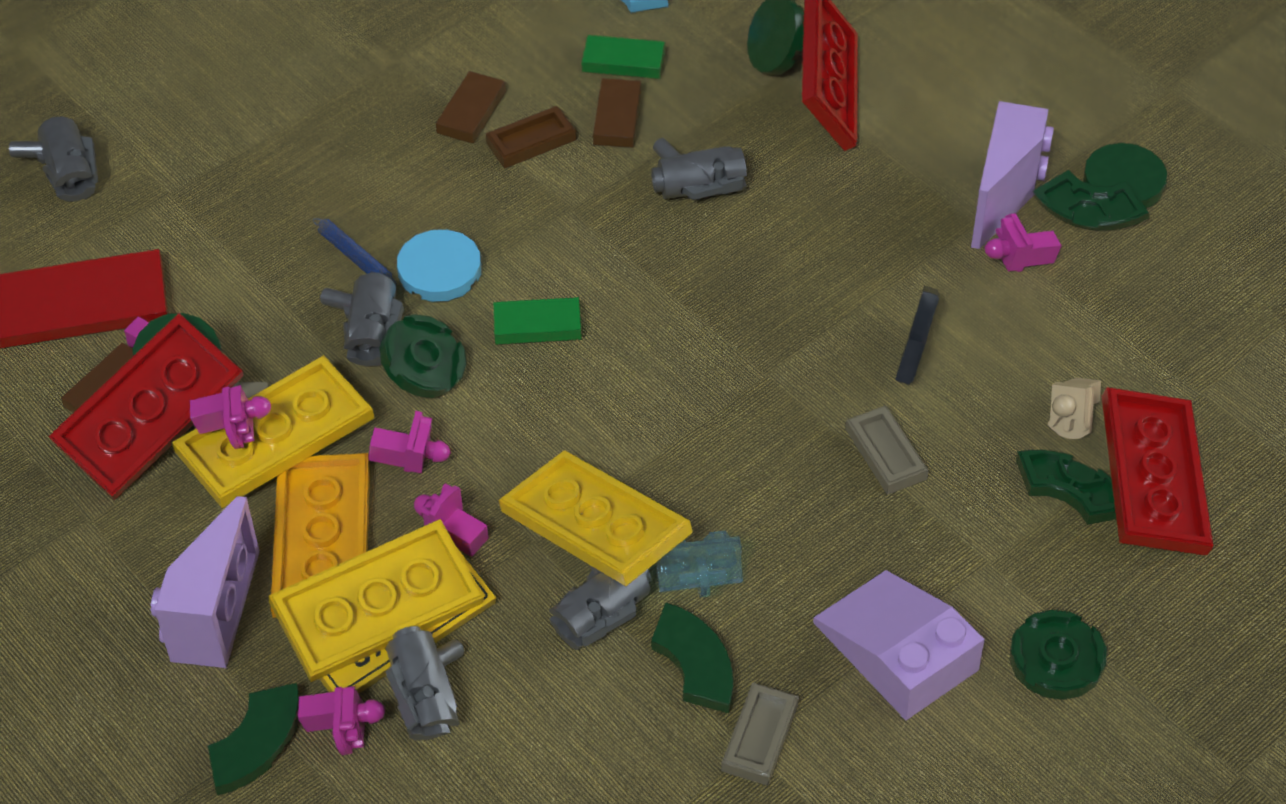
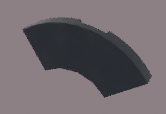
M925 285L923 287L899 363L896 381L908 385L914 381L940 298V293L937 289Z

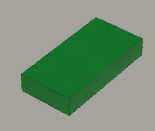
M587 35L582 57V72L660 79L665 54V42Z
M579 297L493 302L495 345L582 340Z

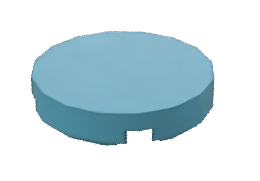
M448 229L429 230L415 235L403 245L397 256L398 278L406 291L412 294V291L420 294L423 300L430 302L449 301L465 295L471 290V285L476 279L478 282L481 276L480 251L474 241L463 233Z

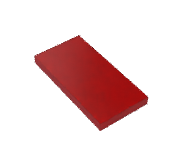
M804 0L802 102L838 145L846 151L855 147L857 143L858 33L831 0Z
M159 249L0 274V348L124 329L138 316L150 322L168 314L162 258Z
M179 313L48 437L54 445L115 501L173 445V441L180 438L193 425L190 418V400L222 393V388L233 387L244 376L243 371Z
M1107 387L1101 398L1119 543L1207 556L1213 548V540L1191 400Z

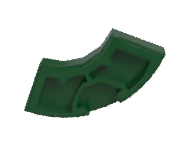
M1068 169L1033 190L1035 199L1047 212L1067 224L1082 229L1095 231L1117 230L1136 225L1150 218L1148 210L1127 180L1112 186H1094L1079 180Z
M1050 450L1017 451L1016 463L1029 496H1048L1064 501L1080 513L1087 525L1116 520L1112 479L1103 470L1098 468L1096 471L1087 465L1073 460V455Z
M665 602L651 639V650L668 657L680 670L684 682V702L729 713L733 697V671L731 661L722 641L700 618L687 610Z
M297 683L249 693L248 711L240 726L226 738L208 745L217 796L242 788L259 778L272 767L271 762L280 754L285 745L291 742L299 721L300 695Z

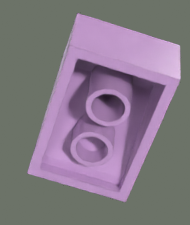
M999 101L979 189L971 248L980 249L996 233V228L1001 227L1002 218L1008 214L1017 213L1033 197L1036 180H1045L1049 157L1042 156L1041 152H1050L1054 127L1046 126L1049 109Z
M237 496L168 567L161 588L156 587L153 592L151 614L157 617L160 626L159 639L160 642L165 643L170 662L227 668L259 555V547L247 497Z
M887 570L813 618V623L905 720H908L979 671L985 639L952 606Z

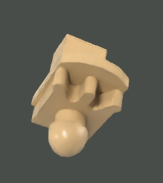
M1076 377L1065 382H1054L1052 384L1048 426L1059 436L1067 439H1080L1092 433L1093 406L1100 402L1101 380Z

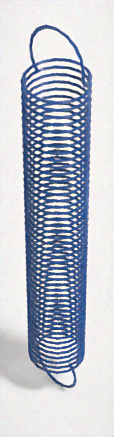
M324 219L331 223V225L325 222L328 229H325L323 232L320 227L318 232L365 273L368 274V272L371 273L372 271L382 272L383 275L387 273L389 278L390 273L392 278L390 271L329 219Z

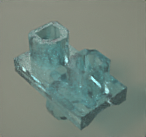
M726 531L709 532L703 541L686 542L683 540L656 562L659 592L698 588L699 597H709L710 586L742 583V547L740 537H729Z

